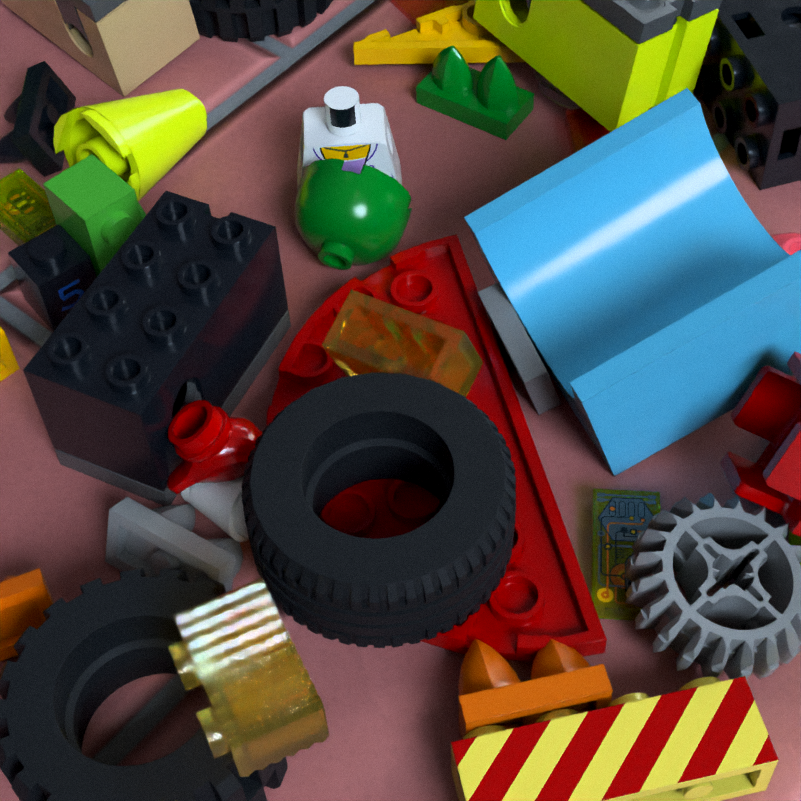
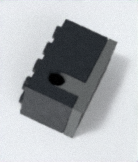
M169 191L163 193L23 370L61 465L160 505L168 506L172 504L178 494L169 490L167 486L168 477L183 461L176 453L174 444L168 438V429L175 415L183 407L194 401L206 400L212 406L222 408L230 417L291 327L276 226L233 212L219 219L211 216L209 204Z

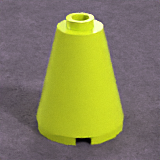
M174 89L76 107L62 114L55 124L54 149L56 154L64 150L70 167L93 154L135 189L139 202L205 135L207 130V113L203 103L184 89Z

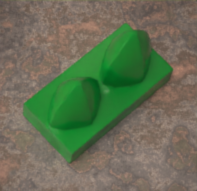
M454 46L443 49L437 55L432 71L416 86L418 104L504 140L509 138L534 109V93L516 86L513 75L500 55L489 60L480 72L470 68L462 54Z

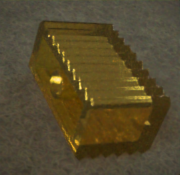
M262 578L173 615L181 641L168 646V650L185 691L200 685L209 707L196 712V716L214 759L230 753L239 776L249 777L255 770H264L270 763H279L285 756H294L300 749H309L314 743L324 742L330 736L322 700L317 694L314 683L304 667L295 644L292 642L289 632L285 628L283 620Z

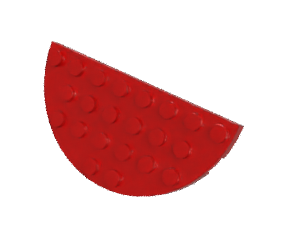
M457 234L428 241L390 256L389 266L371 274L362 281L356 277L349 280L328 297L308 318L289 346L278 369L280 378L273 395L271 406L268 405L266 426L285 407L310 390L342 377L372 372L408 374L435 381L465 396L478 409L488 415L489 420L494 422L498 428V433L502 434L506 441V446L511 453V461L514 464L516 476V512L512 555L507 564L504 577L500 578L499 586L495 591L491 592V597L485 604L480 605V609L476 613L467 615V620L460 625H453L452 630L445 633L439 632L436 637L430 640L423 639L420 641L466 654L475 639H479L497 651L505 660L532 662L537 651L544 648L551 639L574 648L582 657L605 653L607 638L483 303L478 295L476 284ZM375 479L358 483L340 492L331 499L318 517L330 527L351 536L370 539L389 538L419 528L433 518L444 504L431 492L416 484L397 479Z

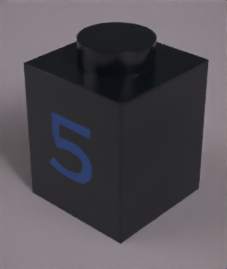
M60 224L8 252L26 302L53 332L97 278L91 257Z

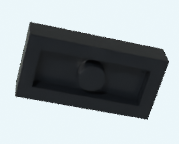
M46 61L27 68L22 93L8 107L4 115L5 120L15 124L14 129L0 139V163L17 164L30 161L44 177L61 171L63 168L65 153L64 150L57 154L55 153L53 144L54 126L62 114L75 107L76 101L74 94Z

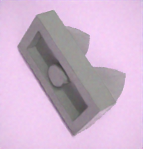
M126 497L109 509L105 562L121 571L143 568L146 577H159L161 568L184 570L190 583L195 584L199 576H206L224 584L227 597L229 598L231 597L233 579L242 565L243 552L240 542L233 538H211L206 540L193 533L196 515L195 508L191 504L168 505L149 509Z

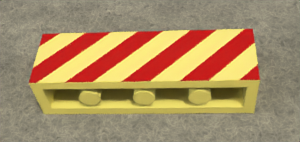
M712 676L702 677L683 685L679 691L649 697L646 693H630L613 700L605 708L578 713L574 709H559L541 716L534 724L507 730L500 725L483 726L470 731L462 740L451 742V771L459 801H722L765 791L779 761L745 676L720 681L719 678Z

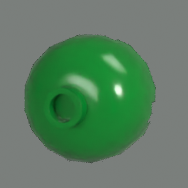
M333 158L317 160L304 169L298 186L294 208L296 228L305 243L318 254V259L322 263L340 270L350 269L351 266L368 265L387 257L398 246L406 229L412 208H409L412 199L409 192L396 179L376 168L363 164L361 173L357 174L341 170L344 160Z

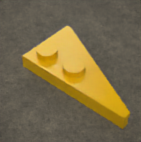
M469 0L468 3L463 5H453L416 18V29L390 37V33L387 29L368 35L361 41L354 42L353 45L354 65L433 64L437 55L443 49L454 46L467 63H487L499 55L505 63L525 61L473 19L476 0Z

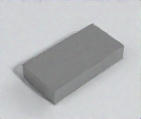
M497 282L479 291L478 295L538 415L560 405L561 402L550 376L515 309L499 283Z

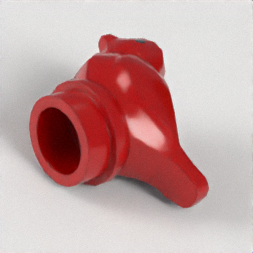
M197 400L186 405L175 415L168 429V438L174 444L176 453L183 459L168 477L167 486L169 490L179 494L196 483L227 482L244 476L248 456L251 450L255 448L254 444L257 438L263 432L253 422L245 418L229 417L222 408L212 406L206 400Z

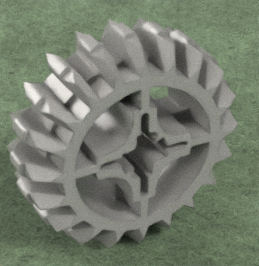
M711 492L701 497L696 505L684 497L673 505L670 512L662 510L654 515L646 531L640 532L632 546L634 550L633 555L625 569V578L632 581L626 591L627 599L625 603L642 608L635 618V629H654L657 632L658 636L652 643L653 653L665 651L669 646L679 654L676 658L677 671L686 670L692 662L700 664L703 677H718L724 670L729 680L743 676L747 679L752 673L758 679L770 676L779 665L791 662L800 652L801 545H790L786 541L789 523L774 528L764 521L766 519L765 506L755 509L750 514L743 511L739 495L728 499L723 507L720 506ZM673 569L678 573L676 577L674 576ZM730 579H735V582L726 589L722 587ZM676 581L685 590L687 601L680 592ZM717 586L722 587L713 596L707 595L710 590L715 589Z

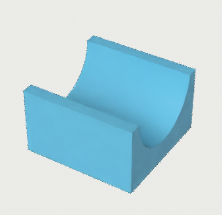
M688 88L464 217L494 282L499 283L511 302L544 366L614 476L734 409L762 367L771 366L790 376L794 375L786 363L794 351L801 354V250L789 255L776 243L755 217L731 179L714 145L700 102Z

